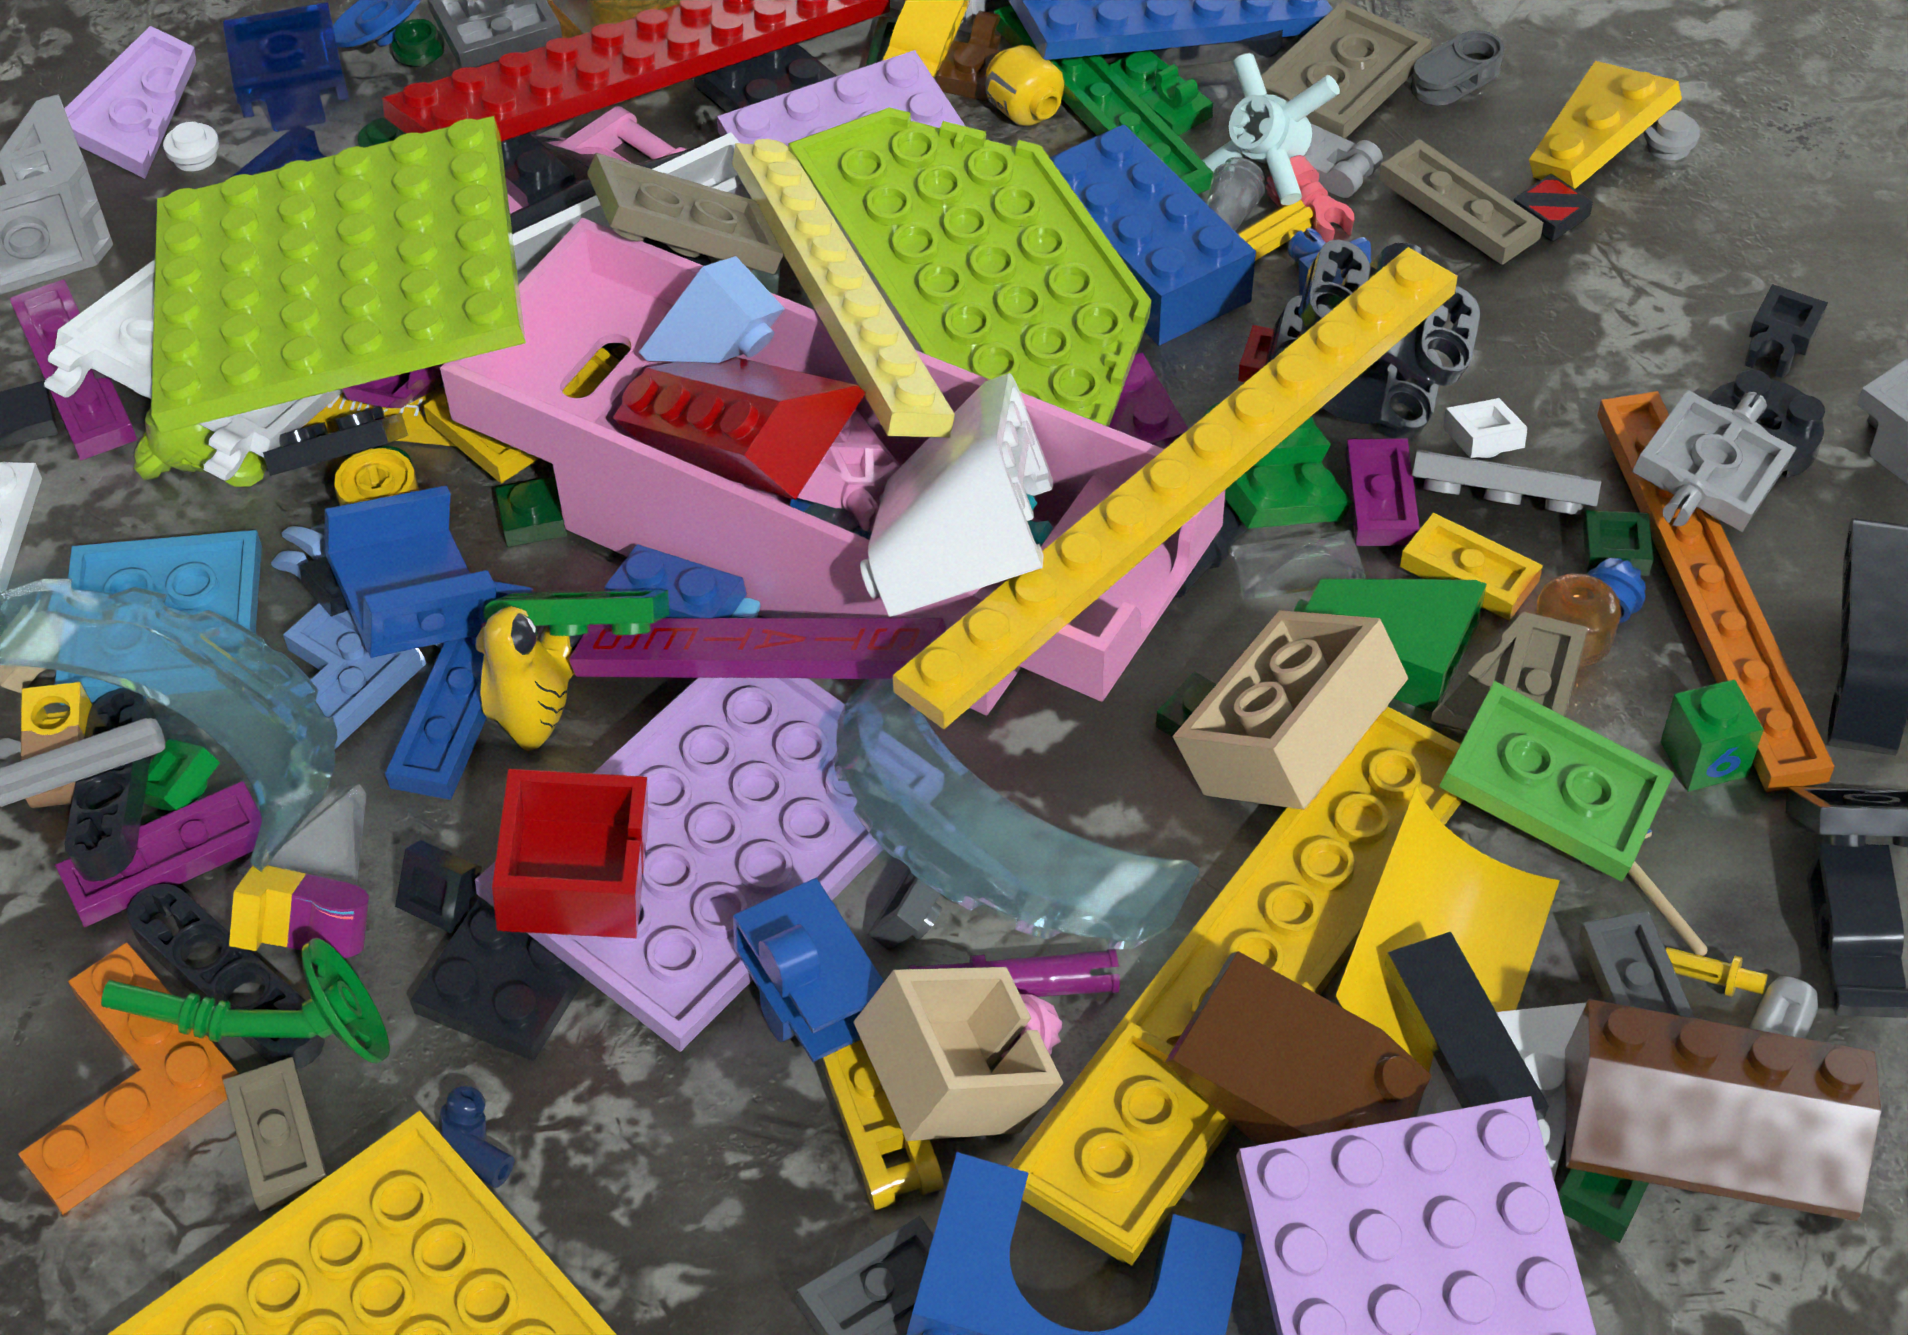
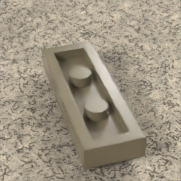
M1420 139L1381 163L1379 181L1501 265L1541 238L1543 227L1541 220Z

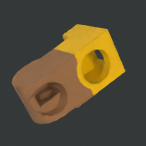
M81 682L22 688L21 761L84 739L88 715L93 705ZM51 703H64L70 707V711L46 713L44 706ZM76 781L26 798L27 803L31 808L72 804Z

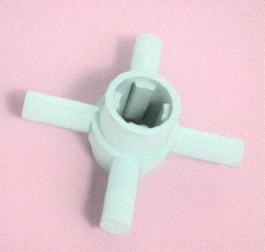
M1250 53L1240 55L1234 60L1233 64L1245 98L1235 106L1230 116L1228 127L1232 140L1202 159V161L1213 171V178L1246 156L1260 163H1267L1280 203L1282 205L1294 204L1302 198V194L1290 158L1298 155L1304 156L1310 146L1312 128L1306 116L1340 94L1339 86L1330 75H1327L1290 101H1286L1276 95L1267 94L1254 55Z

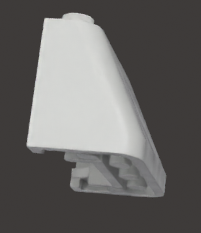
M1010 373L985 381L954 412L955 417L950 438L930 437L887 480L884 493L880 495V507L868 545L869 558L861 560L860 567L868 593L873 599L882 598L889 617L1043 568V552L1040 544L1036 545L1027 522L1034 518V513L1026 494L1036 496L1051 491L1053 478L1017 383Z

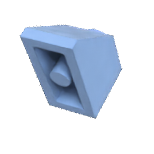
M734 256L703 266L639 353L646 361L721 363L742 354L750 358L759 353L771 341L774 331L770 327L785 308L750 270Z

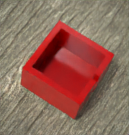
M508 769L492 883L497 931L637 939L642 874L644 872L649 823L647 777Z

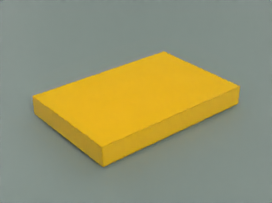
M1128 1020L1015 1169L1029 1173L1023 1199L1123 1261L1133 1265L1231 1129L1233 1123L1164 1063L1174 1046Z

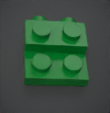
M1221 402L1212 405L1206 410L1202 418ZM1312 417L1307 419L1225 489V499L1247 529L1343 521L1352 501L1335 481L1333 474L1321 463L1331 444L1315 425Z

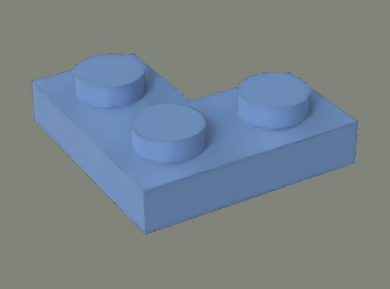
M318 603L283 634L288 651L320 670L284 703L290 721L336 749L423 667L419 651L411 649L370 658L350 610L331 617L321 604Z

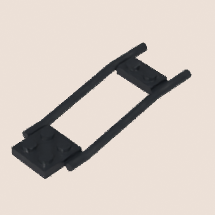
M795 43L693 78L695 86L728 113L836 77L837 75L799 44ZM530 133L501 142L507 193L523 207L510 214L512 234L596 195L589 178L577 182L574 173ZM698 147L636 165L653 169Z

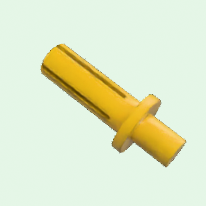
M1670 947L1665 948L1675 973L1678 975L1726 987L1725 996L1733 997L1736 988L1762 995L1764 993L1768 974L1741 968L1742 957L1735 955L1732 963Z

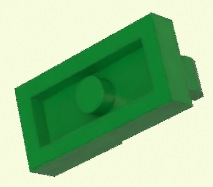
M1150 50L1135 51L1109 65L1178 136L1213 117L1214 103L1198 91L1197 82L1193 78L1185 81L1179 76L1178 66L1175 64L1169 66Z

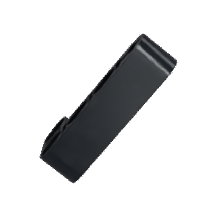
M1852 518L1848 528L1843 558L1840 669L1831 705L1827 745L1896 756L1908 717V525Z

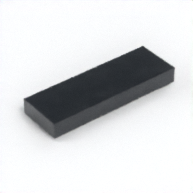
M1450 931L1387 952L1385 967L1462 1109L1531 1096L1537 1120L1544 1119L1549 1105L1452 932Z

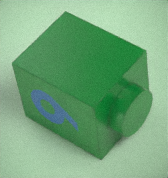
M1734 679L1674 694L1660 742L1687 792L1748 777L1764 729Z

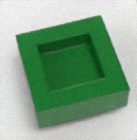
M168 739L165 743V749L157 753L149 764L144 803L170 812L194 803L204 793L208 783L207 779L220 762L203 746Z

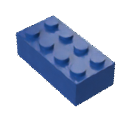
M1126 125L1118 126L1050 157L1152 300L1150 316L1144 331L1158 346L1252 301L1256 251Z

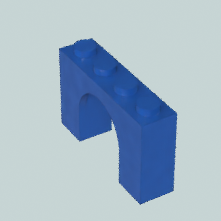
M956 1153L906 1335H1226L1246 1234L1173 1214L1159 1247L1148 1301L1144 1310L1134 1319L1113 1329L1094 1332L1069 1329L1048 1320L1038 1313L1021 1294L1012 1274L1010 1245L1029 1173L962 1153Z

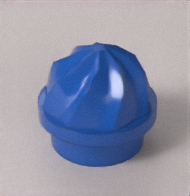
M1609 558L1603 561L1596 568L1590 570L1583 581L1585 593L1582 597L1584 607L1593 616L1609 622V619L1613 623L1606 611L1613 615L1615 623H1617V620L1618 623L1627 621L1631 614L1641 609L1646 598L1645 581L1641 579V570L1634 567L1630 561H1624L1620 558ZM1610 603L1613 604V607H1614V610H1613V611H1612L1611 608H1610Z

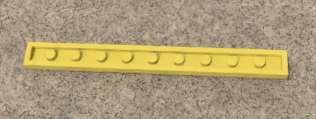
M758 139L754 144L735 143L732 160L734 169L752 200L757 202L785 258L856 382L866 392L864 396L887 436L950 438L955 413L797 158L789 151L788 146L777 140Z

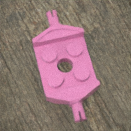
M855 409L797 498L834 508L846 509L853 513L863 530L868 531V528L873 531L880 505V495L884 493L887 480L901 466L857 409Z

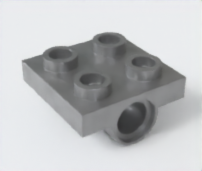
M427 0L429 10L460 68L480 67L499 60L501 56L507 53H524L546 46V43L552 39L562 38L560 23L547 0Z

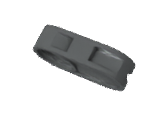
M1473 30L1462 33L1425 53L1416 60L1413 68L1412 94L1425 104L1434 106L1447 105L1491 82L1501 71L1505 49L1503 41L1490 32ZM1481 54L1489 57L1490 59L1476 60L1471 59L1466 55Z

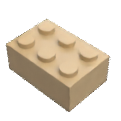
M1279 610L1173 735V738L1203 795L1304 810L1318 795L1323 785L1343 760L1353 751L1355 745L1378 716L1388 707L1390 701L1409 678L1380 618Z

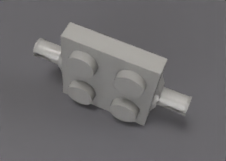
M1689 390L1680 399L1642 451L1632 470L1633 473L1652 482L1658 488L1674 494L1670 502L1663 508V516L1668 523L1678 509H1680L1673 525H1685L1697 507L1713 518L1723 521L1741 532L1746 528L1796 450L1794 446L1769 434L1756 422L1759 416L1766 410L1767 404L1763 396L1760 395L1753 407H1750L1757 393H1745L1735 410L1713 404Z

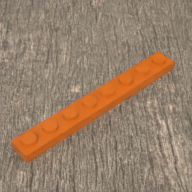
M1659 392L1601 400L1597 417L1640 513H1649L1651 537L1717 683L1736 680L1764 729L1753 765L1766 793L1785 790L1787 786L1803 787L1829 782L1835 766L1719 520L1696 507L1685 525H1673L1680 509H1678L1668 523L1663 516V508L1670 502L1674 494L1658 488L1652 482L1632 472L1640 454L1669 416Z

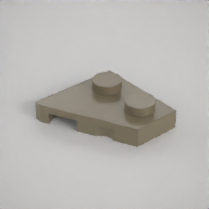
M1523 611L1502 634V639L1489 653L1484 654L1468 672L1469 676L1443 704L1440 703L1433 711L1432 724L1467 733L1494 681L1565 716L1588 634V627Z

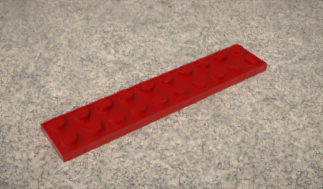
M681 0L679 4L660 10L649 9L641 11L635 18L616 24L605 23L596 25L592 28L591 32L572 38L552 39L546 43V46L528 52L507 53L501 56L499 61L477 68H460L455 70L452 76L430 83L417 82L409 84L401 92L382 97L384 118L406 134H422L450 127L460 120H479L494 116L502 142L890 12V0Z

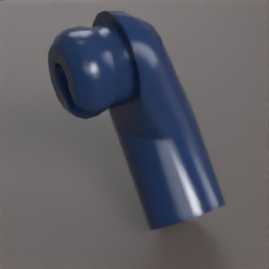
M457 1087L447 1095L446 1104L441 1107L439 1115L440 1134L481 1181L493 1188H498L504 1184L512 1172L515 1161L514 1157L486 1141V1116L483 1112L486 1101L483 1094L473 1087Z

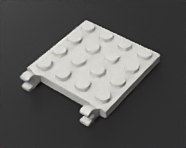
M155 259L58 329L55 349L48 356V362L58 366V369L45 380L44 387L63 397H69L80 387L88 371L94 369L133 389L136 393L152 399ZM339 389L201 423L200 425L215 432L209 439L208 445L217 449L215 455L204 464L203 470L224 481L229 480L238 471L249 451L264 457L263 452L279 448L280 434L301 429L340 395L343 390Z

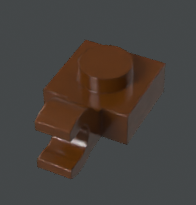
M979 11L972 26L969 43L953 40L936 74L937 84L944 93L988 101L985 92L986 70L995 55L1002 51L998 50L1001 35L994 34L1000 21L999 14Z

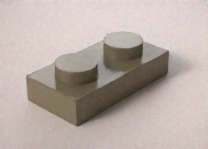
M293 1057L223 1080L253 1199L259 1212L294 1201L327 1177Z

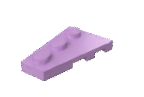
M152 26L144 31L64 108L79 147L145 179L196 64L194 46Z

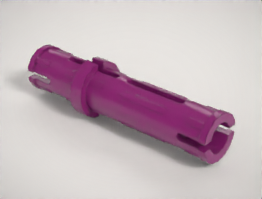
M1109 948L1106 951L1009 958L986 961L985 955L981 954L970 955L969 963L916 966L915 964L908 966V969L1007 967L1019 994H1032L1037 997L1111 992L1112 994L1119 993L1120 974L1098 976L1090 974L1091 969L1119 967L1115 948Z

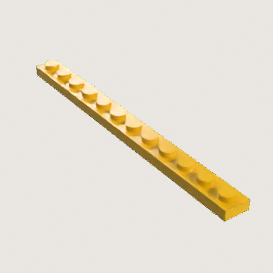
M1407 247L1042 551L1044 555L1043 568L1005 581L893 674L894 693L942 729H945L1455 294L1458 276Z

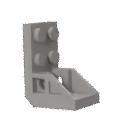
M59 94L36 100L0 151V169L6 185L0 186V295L96 266L113 246L86 163Z

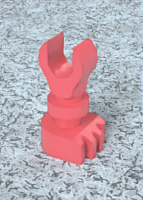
M1304 156L1291 157L1290 162L1302 194L1300 200L1306 207H1310L1313 212L1311 217L1313 229L1322 236L1326 243L1333 240L1335 229L1329 222L1339 224L1351 236L1354 224L1352 209L1346 204L1328 196V191L1318 182L1319 173ZM1272 176L1267 177V182L1269 183L1265 187L1268 191L1267 195L1278 207L1284 206L1280 203Z

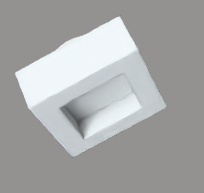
M1500 398L1449 407L1445 410L1443 429L1470 458H1490L1501 452L1525 448L1527 426Z

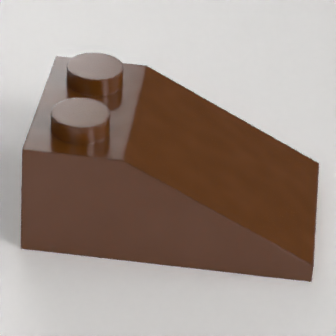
M1239 951L1229 955L1164 1062L1257 1146L1408 1119L1432 1077L1423 1066L1381 1028Z

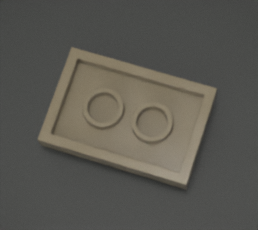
M1343 0L1264 72L1261 77L1268 95H1276L1286 101H1290L1325 76L1330 75L1338 84L1340 94L1306 117L1311 124L1346 139L1413 74L1416 60L1431 51L1432 40Z
M595 153L587 174L609 226L617 234L633 241H643L647 237L664 242L674 251L689 257H698L700 253L721 260L736 256L750 272L753 269L775 274L784 254L755 200Z

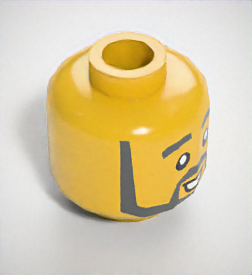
M1019 45L1002 50L991 60L986 70L985 92L988 100L1017 125L1032 126L1052 117L1057 112L1061 104L1065 82L1061 70L1049 60H1044L1036 49L1031 46Z

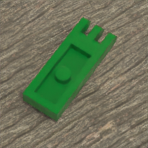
M668 590L511 593L488 603L484 609L486 621L499 610L510 606L525 610L535 626L549 625L550 635L587 634L589 624H611L612 634L615 635L644 634L651 632L650 623H655L670 615Z

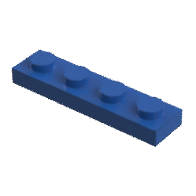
M493 581L496 586L495 600L511 593L533 592V588ZM478 635L444 642L385 772L390 789L452 799L487 718L483 713L480 694L484 654L476 649V637Z

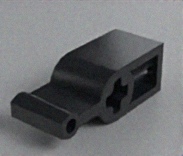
M1820 843L1807 875L1820 960L1824 965H1828L1834 1013L1836 1016L1907 1018L1908 988L1906 987L1901 959L1904 945V928L1889 845L1876 844L1837 846Z

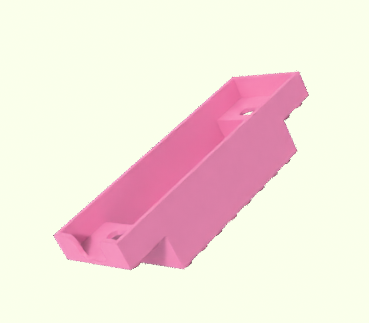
M581 218L519 284L526 343L444 363L441 366V375L453 421L553 464L566 530L627 557L635 546L639 544L742 577L747 592L745 598L759 601L761 608L758 615L765 618H943L946 630H948L989 596L992 591H995L1008 580L1006 579L889 617L882 598L873 599L868 593L861 573V560L869 558L868 545L872 534L870 528H868V531L863 530L859 535L791 507V498L725 479L645 445L612 419L623 403L624 391L635 378L642 375L647 367L673 363L670 361H646L639 351L703 265L643 241H633L624 238L613 229L585 218ZM771 293L785 308L770 327L774 331L773 338L756 355L747 358L745 354L737 357L858 385L816 310ZM609 343H623L630 347L628 354L593 393L583 398H570L562 393L567 384L602 346ZM916 351L953 412L985 381L989 380ZM1020 392L1053 478L1051 491L1033 496L1037 504L1032 510L1034 513L1032 521H1049L1053 527V530L1041 546L1043 551L1164 449ZM865 396L856 407L857 411L900 466L930 438L887 436ZM1225 490L970 708L987 716L1021 667L1103 702L1223 526Z

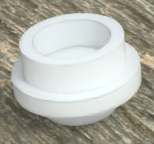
M185 122L176 126L166 135L163 147L166 156L179 169L193 172L203 170L215 161L219 140L216 131L209 125Z

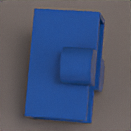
M817 877L733 915L734 949L760 990V1004L764 1018L779 1042L796 1036L813 1063L861 1040L854 1025V1020L878 991L884 980Z

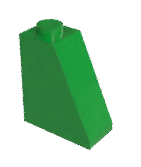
M1320 579L1310 600L1300 599L1294 612L1380 618L1409 678L1393 699L1433 713L1442 702L1479 625L1487 584L1477 580Z

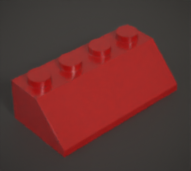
M738 357L721 363L673 362L647 367L642 375L635 378L624 391L623 403L612 419L645 445L725 479L796 500L866 392L855 384Z

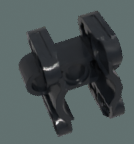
M1330 240L1325 243L1308 270L1303 295L1290 299L1275 323L1265 365L1298 339L1297 337L1301 332L1303 323L1307 327L1306 329L1309 330L1332 311L1327 306L1334 309L1407 247L1431 260L1430 256L1417 245L1394 243L1386 246L1370 263L1366 254L1359 247L1348 241ZM1337 268L1341 270V277L1344 279L1341 285L1332 283L1336 276ZM1456 286L1455 294L1321 408L1341 419L1360 424L1375 423L1378 429L1391 439L1408 438V441H1412L1421 433L1434 413L1439 385H1452L1457 382L1472 360L1480 319V307L1476 299L1466 290ZM1448 313L1451 314L1450 321L1454 324L1451 329L1443 328L1447 321ZM1435 350H1439L1447 355L1453 367L1442 366V361ZM1409 377L1415 379L1413 383L1406 382V380H1408ZM1397 402L1407 406L1413 412L1415 420L1409 421L1399 417L1393 411L1391 403Z

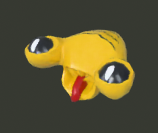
M510 606L499 610L487 622L482 623L480 626L481 631L476 637V649L484 654L480 694L485 716L498 721L525 751L538 749L550 737L560 720L566 705L568 682L575 674L569 659L583 635L552 636L550 635L549 625H546L537 640V630L533 621L528 617L527 611Z

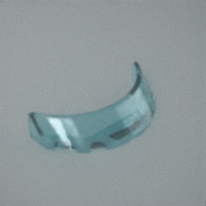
M40 579L0 592V665L29 666L64 671L126 688L150 698L187 718L215 739L232 756L251 783L260 806L262 823L250 864L262 872L322 799L333 777L335 744L338 738L334 718L325 717L316 702L319 690L308 676L285 654L270 648L263 638L245 627L210 610L191 615L165 606L167 595L137 587L115 594L73 590L71 588L73 579Z
M866 679L847 700L837 721V751L833 758V763L838 781H847L857 799L853 812L887 853L903 861L910 868L914 876L940 894L970 911L981 905H986L1012 916L1016 920L1014 930L1035 937L1049 939L1061 932L1080 936L1105 938L1107 949H1134L1168 930L1174 923L1200 872V869L1191 861L1156 858L1107 847L1051 825L1010 802L980 780L952 754L934 732L924 714L894 693L893 679Z

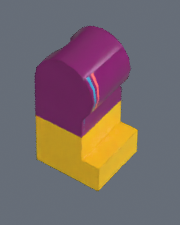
M254 863L233 893L229 946L257 951L261 943L302 950L304 944L314 938H318L331 945L343 958L358 955L364 949L369 895L359 886L347 882Z

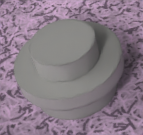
M1669 110L1644 131L1648 150L1654 156L1664 160H1679L1686 157L1690 150L1697 145L1700 137V127L1697 122L1684 112L1678 110Z

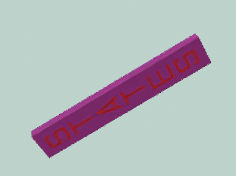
M663 618L655 623H650L651 632L635 635L612 634L611 624H589L588 633L583 634L569 661L576 677L893 679V674L946 631L943 618Z

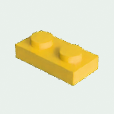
M1432 513L1402 551L1400 567L1423 579L1477 580L1486 583L1482 608L1510 621L1539 583L1543 565L1436 513Z

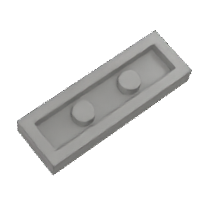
M1418 450L1416 453L1412 475L1425 478L1423 489L1459 495L1461 484L1485 488L1484 499L1516 505H1520L1522 494L1546 498L1544 509L1581 515L1583 504L1597 506L1601 486L1599 479Z

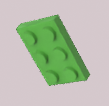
M1494 681L1439 787L1622 882L1635 861L1674 772Z

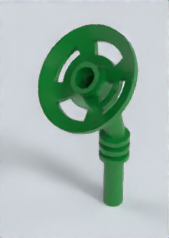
M318 938L310 940L302 948L303 971L311 996L310 999L302 1003L303 1010L231 1009L230 1002L221 1000L216 1006L215 998L206 996L201 1002L200 995L190 993L187 998H182L113 980L107 982L101 999L102 1007L178 1025L179 1033L188 1035L193 1030L194 1037L202 1039L209 1033V1040L219 1042L223 1036L313 1038L319 1035L325 1039L334 1034L352 1052L370 1063L378 1064L385 1060L390 1053L389 1039L384 1023L367 989L347 961L331 945ZM312 963L318 966V977L315 975ZM354 1038L364 1042L365 1049Z

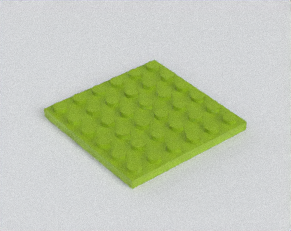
M494 116L479 120L464 119L450 127L422 134L407 133L393 141L365 148L359 146L350 147L336 155L308 162L297 160L287 163L279 169L255 175L240 174L222 183L198 189L182 188L168 196L157 198L151 415L160 433L526 343L501 138Z

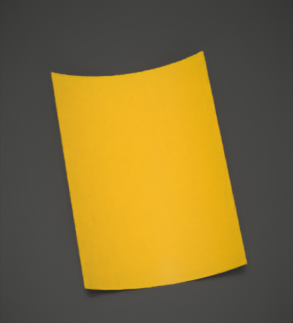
M1416 785L1336 992L1338 1002L1342 1008L1381 1028L1429 1072L1434 1055L1385 967L1387 952L1451 931L1495 1011L1516 1010L1560 880L1534 875L1513 868L1473 848L1456 836L1434 815L1425 803Z

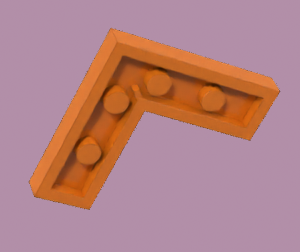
M127 942L70 979L68 983L75 997L138 1072L18 1153L25 1168L62 1215L226 1101L228 1098L223 1080L239 1075V1072L215 1044L209 1040L207 1035L203 1039L194 1037L193 1030L188 1035L179 1033L178 1025L102 1007L103 990L109 980L172 995Z

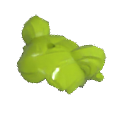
M150 408L145 419L146 432L143 434L135 450L133 468L144 480L157 479L161 473L170 472L172 467L184 472L198 471L207 473V471L203 470L204 464L217 452V449L208 445L209 439L215 432L197 424L160 433L152 418ZM249 451L238 471L225 482L234 487H251L263 479L267 468L265 458Z

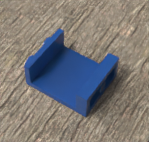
M447 485L325 509V556L370 658L475 636L480 633L481 624L487 622L484 617V609L488 603L496 599V586L488 570L470 573L449 531L451 493Z

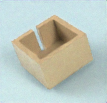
M1007 967L893 970L854 1020V1025L907 1141L1021 1133L1063 1084L1038 1030H1026L992 1073L990 1071L994 1063L1032 1019Z

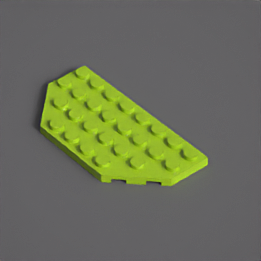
M890 107L788 143L789 151L799 161L916 351L989 380L1010 373L1016 381L1020 392L1109 427L1147 325L1152 300L1041 145L1018 140L1016 147L986 140V131L946 121L942 122L940 128L911 121L910 112Z

